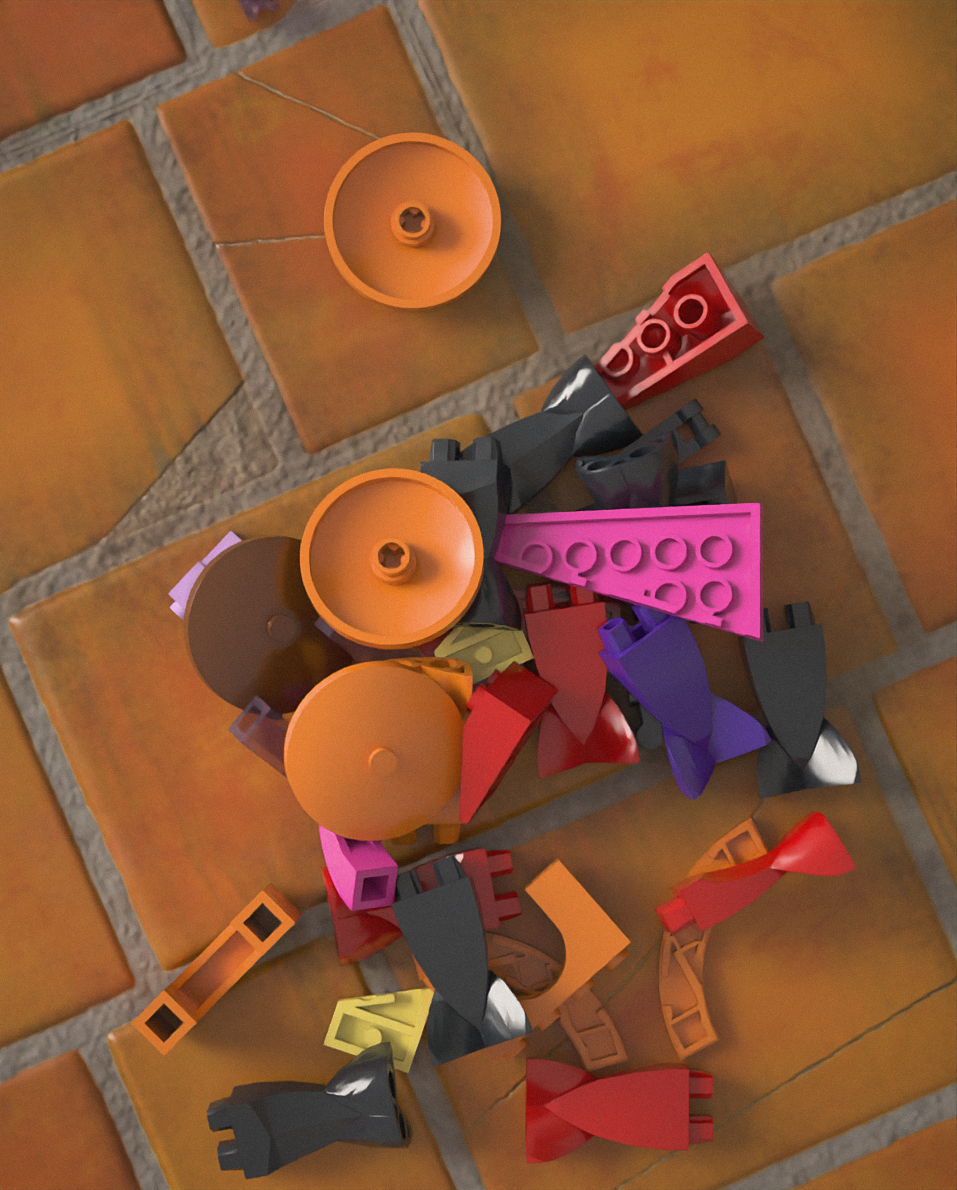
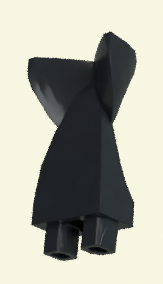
M586 354L564 372L548 394L541 412L518 420L485 436L496 438L501 442L503 464L511 468L510 494L506 515L517 513L555 479L573 457L597 456L617 451L629 446L643 436L641 430L612 393ZM473 444L460 452V461L472 460Z
M673 429L650 439L622 457L583 456L577 458L575 465L577 474L601 510L673 507L678 486L679 452ZM629 603L634 620H639L631 607L633 604Z
M493 437L473 439L472 460L460 461V442L453 439H433L429 462H420V472L442 481L465 501L476 518L484 548V571L479 591L468 611L452 628L462 626L521 631L522 617L518 600L504 572L494 560L505 526L510 494L511 468L503 464L501 442Z
M809 601L783 606L787 629L780 631H771L768 608H763V642L744 636L738 638L742 661L758 705L768 724L765 730L772 740L759 749L757 764V792L759 798L772 797L804 789L862 782L858 763L853 752L838 730L823 717L827 683L825 642L822 624L815 625V618Z
M455 855L432 863L440 887L424 892L417 870L397 875L394 893L397 902L392 903L398 924L413 956L435 988L429 1007L427 1046L433 1067L533 1032L532 1025L522 1004L506 983L493 971L489 970L488 948L480 898L473 877L466 876L464 868Z
M391 1042L373 1045L359 1053L341 1068L327 1085L297 1081H274L234 1086L230 1097L211 1102L207 1110V1119L212 1132L233 1129L235 1139L219 1142L217 1156L221 1170H244L246 1179L267 1176L281 1167L336 1141L377 1148L404 1149L409 1147L413 1135L411 1125L398 1105Z

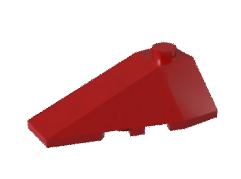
M709 252L672 275L663 285L662 289L664 292L648 311L645 309L641 311L635 318L637 324L620 343H614L595 366L625 410L730 361L765 338L746 303Z

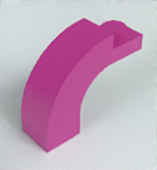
M319 825L321 844L327 868L339 895L349 909L354 911L391 906L394 901L398 865L387 853L381 841L349 839Z

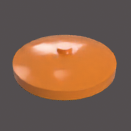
M415 132L399 133L369 143L357 151L342 166L327 195L324 210V231L330 255L337 269L349 285L358 293L379 305L391 309L424 311L447 305L459 299L483 278L498 248L501 233V209L499 198L490 176L477 159L467 150L448 139L436 135Z
M388 468L355 476L336 487L322 500L311 515L303 534L300 548V568L305 589L314 608L321 618L336 632L351 641L371 648L404 649L427 643L441 636L465 615L474 602L482 582L484 548L476 518L469 506L452 488L425 473L408 469Z
M370 661L343 668L317 684L299 704L291 719L284 745V763L289 784L306 813L319 825L337 835L361 841L387 840L405 835L434 818L446 806L461 781L464 722L454 701L442 686L426 673L414 667L390 661Z

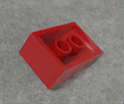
M513 661L503 672L495 669L486 683L479 685L466 705L472 712L463 725L459 820L466 825L496 792L559 691L516 661Z

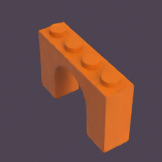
M558 858L524 887L525 891L557 926L565 944L564 962L555 980L539 992L530 995H515L522 1004L532 1028L534 1029L537 1026L541 1031L550 1026L561 1015L557 1007L571 996L577 1001L595 985L591 977L605 966L608 971H611L629 954L625 947L631 943L629 938ZM425 975L423 981L434 993L435 988ZM526 1035L484 1048L483 1050L494 1063L502 1056L509 1061L528 1043L524 1039Z
M270 883L131 1024L165 1056L256 961L296 923L303 913L273 883Z

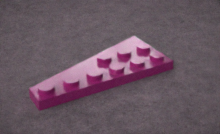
M761 503L506 515L505 526L494 557L497 564L763 642V507Z

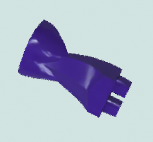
M633 604L631 607L640 622L630 629L624 619L616 617L599 627L598 632L605 647L599 652V655L608 670L662 723L668 759L676 786L684 796L696 800L704 791L716 763L763 747L772 740L764 727L756 719L729 701L711 694L703 658L685 619Z

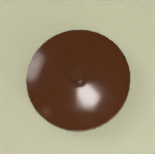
M264 535L252 537L228 547L212 559L202 570L187 600L183 624L184 639L194 670L214 694L229 704L248 712L265 715L295 712L305 696L317 684L331 674L351 665L358 648V643L347 639L331 628L321 618L309 599L301 575L300 548L302 540L280 535Z

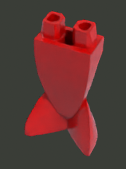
M550 581L527 584L526 608H522L525 629L539 676L542 680L559 690L540 723L537 741L539 778L548 777L584 763L640 762L639 751L633 732L619 707L605 692L607 666L599 655V652L605 647L598 632V628L607 622L605 602L601 596H598V593L569 585L571 601L554 603Z
M813 811L797 822L770 852L729 868L688 877L670 887L674 897L655 907L654 910L666 932H671L672 935H676L690 926L704 931L750 905L788 871L820 876H839L853 870L856 866L826 817L819 811Z
M475 847L424 862L405 871L417 870L423 890L426 892L440 887L432 863L455 855L464 868L466 876L473 877L480 898L485 930L500 928L499 922L521 915L517 891L513 890L498 894L493 892L491 878L513 874L509 850H486L483 847ZM327 865L321 866L340 967L371 957L393 944L403 935L392 905L351 911L339 895ZM395 894L393 903L397 902Z
M526 1057V1163H545L556 1160L580 1148L594 1136L631 1146L689 1151V1144L713 1141L712 1115L689 1114V1098L713 1099V1075L711 1072L689 1069L686 1063H660L595 1078V1076L581 1068L567 1063L540 1057Z

